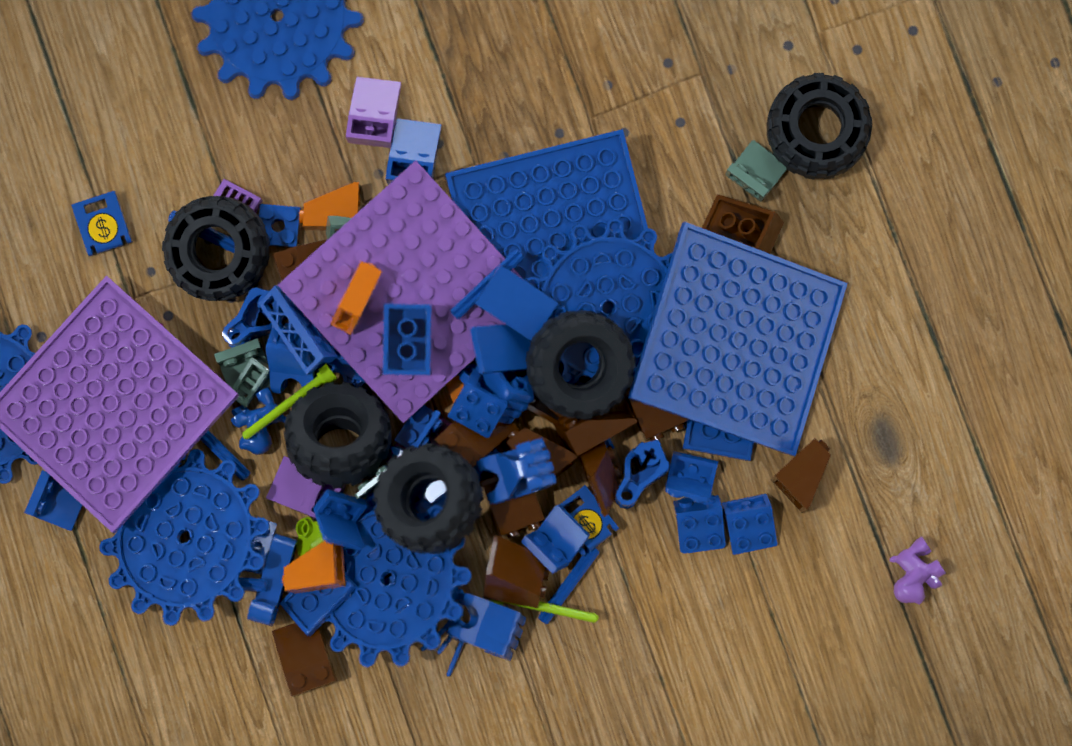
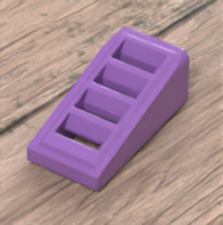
M223 179L214 196H221L227 186L230 190L225 197L230 198L233 192L236 191L238 193L234 199L239 200L241 195L245 197L242 203L246 204L250 199L252 202L249 207L255 213L258 211L260 204L263 202L261 198Z

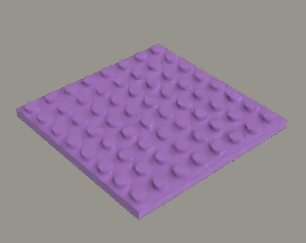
M417 161L413 162L278 284L283 292L403 423L476 357L470 328L474 326L505 324L476 304L460 319H456L451 314L450 310L505 258ZM360 262L371 263L381 270L382 273L350 335L330 325ZM514 268L511 270V272L522 278ZM384 304L431 305L430 375L382 374Z
M105 276L0 392V429L115 534L240 395L108 276Z

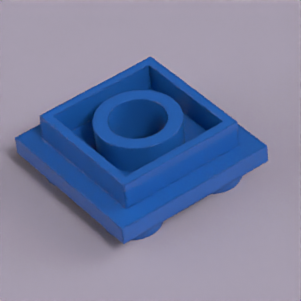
M260 204L259 217L265 225L270 246H297L299 211L301 207ZM276 221L285 223V227L281 232L273 230V224Z

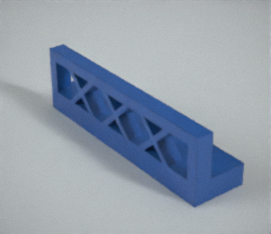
M275 285L258 303L306 375H311L321 363L333 362L338 357L323 334L278 285ZM273 298L277 302L276 312H273L268 305ZM282 315L287 316L289 319L288 329H284L282 326ZM294 333L299 334L301 337V347H296L294 344ZM307 351H310L315 358L310 365L306 361Z

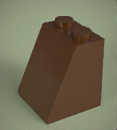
M630 387L626 391L624 396L645 442L648 440H660L664 438L663 434L670 430L672 433H676L685 428L684 424L688 422V419L628 398Z
M517 428L508 435L507 446L510 450L516 449V445L543 438L545 448L542 450H548L550 454V459L546 463L552 462L554 471L550 472V474H554L556 478L577 462V456L574 453L527 428L522 430Z
M814 438L771 479L801 513L810 507L831 457V454L828 452L830 448L821 439L818 441Z
M499 476L481 482L486 497L488 493L495 491L499 482ZM535 492L502 503L489 504L501 536H507V539L519 536L520 530L528 528L529 531L535 530L545 520Z
M494 535L486 572L483 599L538 608L539 600H544L547 586H542L543 580L548 581L549 570L529 549Z

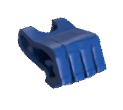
M258 287L252 288L238 315L224 327L222 334L225 342L231 348L270 334L272 323L256 327L260 311L269 320L258 304L267 295L269 290ZM273 298L268 305H271L273 307L271 310L276 312L277 302ZM282 315V322L284 321L286 316ZM237 333H240L236 339H233Z
M285 323L284 329H288L289 323ZM272 325L266 344L270 389L272 393L281 394L287 387L288 378L297 380L301 387L317 377V373L320 371L318 367L311 375H306ZM294 333V344L296 347H301V337L299 334ZM307 351L306 361L310 365L315 358L310 351Z
M470 363L459 372V378L464 385L473 369L479 372L475 364ZM515 371L481 374L478 380L481 383V388L508 402L498 422L512 423L514 418H518L522 411L527 409L528 403L534 399L533 389L527 375L524 378L517 377Z
M543 438L516 445L514 450L491 455L476 462L478 471L490 470L499 476V482L495 491L487 494L489 504L502 503L549 488L556 483L555 475L550 474V472L554 471L551 461L546 463L550 459V454L548 450H542L545 448Z
M659 440L639 443L625 458L624 479L616 492L615 498L620 508L629 509L633 507L642 492L668 472L670 468L669 462L665 457ZM651 454L653 458L648 462L646 469L632 475L631 460L633 458L638 459L642 467L646 456ZM623 492H629L632 495V499L626 501L621 495Z
M462 593L459 603L467 607L470 621L461 627L449 626L447 636L484 649L485 653L511 661L514 653L511 649L516 650L519 641L515 638H521L523 629L520 626H524L526 617L515 610L472 594Z

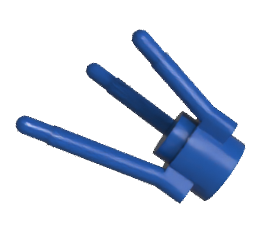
M460 619L456 621L448 620L445 626L437 633L439 636H442L449 629V626L461 627L466 623ZM448 636L437 653L441 654L453 638ZM459 641L446 674L447 677H450L464 642ZM424 645L420 648L421 651L427 649Z

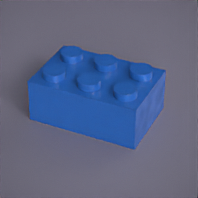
M384 304L382 374L430 375L431 305Z

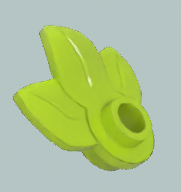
M305 517L297 522L296 533L299 537L296 548L300 557L323 542L324 539L318 522L313 518Z

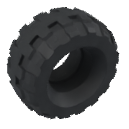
M824 73L803 75L786 85L774 99L766 124L768 143L778 162H781L793 174L796 173L812 180L834 178L851 169L866 151L872 132L870 107L866 99L859 93L860 90L853 84L850 85L844 81L842 77L825 75ZM820 106L834 112L841 123L839 136L833 142L827 144H817L806 139L798 126L799 117L804 110Z
M207 196L193 200L187 205L182 206L175 213V216L165 229L166 234L164 241H162V251L164 252L166 270L169 271L178 287L196 298L207 301H223L241 296L259 282L266 266H268L270 240L265 225L252 208L236 199L225 196ZM210 227L225 229L234 241L235 252L233 259L227 267L220 270L205 268L196 255L197 239L202 231Z
M584 310L567 311L560 313L559 316L553 319L550 318L533 336L526 356V373L534 393L548 408L569 418L591 419V417L609 412L613 406L619 404L625 398L626 391L629 387L631 388L634 379L633 371L636 368L632 345L622 329L603 315ZM579 342L588 343L599 354L598 369L589 381L579 385L570 384L560 375V358L571 345Z
M330 382L324 383V386L321 388L313 387L308 390L304 398L299 397L292 405V410L285 420L284 438L288 457L291 464L295 465L299 474L306 479L311 478L313 483L323 487L328 484L332 485L333 488H343V485L351 484L355 486L361 484L362 479L365 477L370 479L379 470V467L386 462L389 456L392 432L389 415L385 410V406L380 399L372 396V392L362 386L356 388L352 383L342 382V384ZM336 429H347L359 435L350 445L339 448L327 447L318 442L324 434Z
M423 444L419 447L411 446L404 449L400 456L395 455L387 463L389 466L386 470L380 472L377 479L379 481L378 488L374 489L373 501L376 502L374 513L376 520L382 526V531L396 544L421 554H439L448 548L453 549L460 545L462 539L466 535L469 536L475 529L473 525L476 519L480 518L483 509L480 507V501L484 498L483 488L479 484V476L476 470L458 453L434 444ZM440 480L446 488L445 504L435 517L421 521L417 517L415 510L416 498L425 485Z

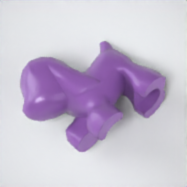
M922 536L910 548L904 549L898 556L890 558V562L898 563L906 572L905 576L895 583L893 589L895 597L902 603L921 604L925 598L923 583L926 582L930 588L936 589L942 586L938 577L946 574L938 560L926 564L919 558V556L928 555L932 552Z

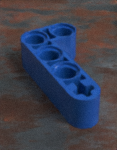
M279 534L274 535L261 579L268 582L266 592H257L255 600L253 599L251 602L247 620L268 626L274 625L280 606L279 603L285 589L282 583L284 567L293 562L298 540Z

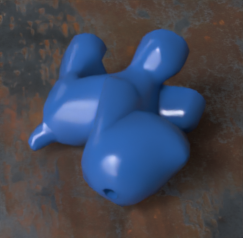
M268 387L256 393L258 401L264 407L250 411L247 407L245 408L241 405L231 411L234 416L231 422L235 427L240 428L246 425L248 429L278 406L275 404ZM280 415L267 426L277 422L285 423L286 416ZM267 426L250 439L246 440L241 436L239 439L240 449L248 450L256 455L266 453L272 445V439L267 431Z

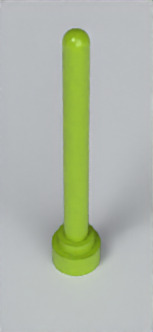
M327 364L319 369L320 372L317 373V377L242 433V437L246 440L250 439L290 409L299 397L304 398L308 390L313 387L318 388L324 383L335 381L337 377Z
M489 600L499 605H504V603H506L495 600ZM540 601L538 608L506 603L593 623L599 619L595 613Z

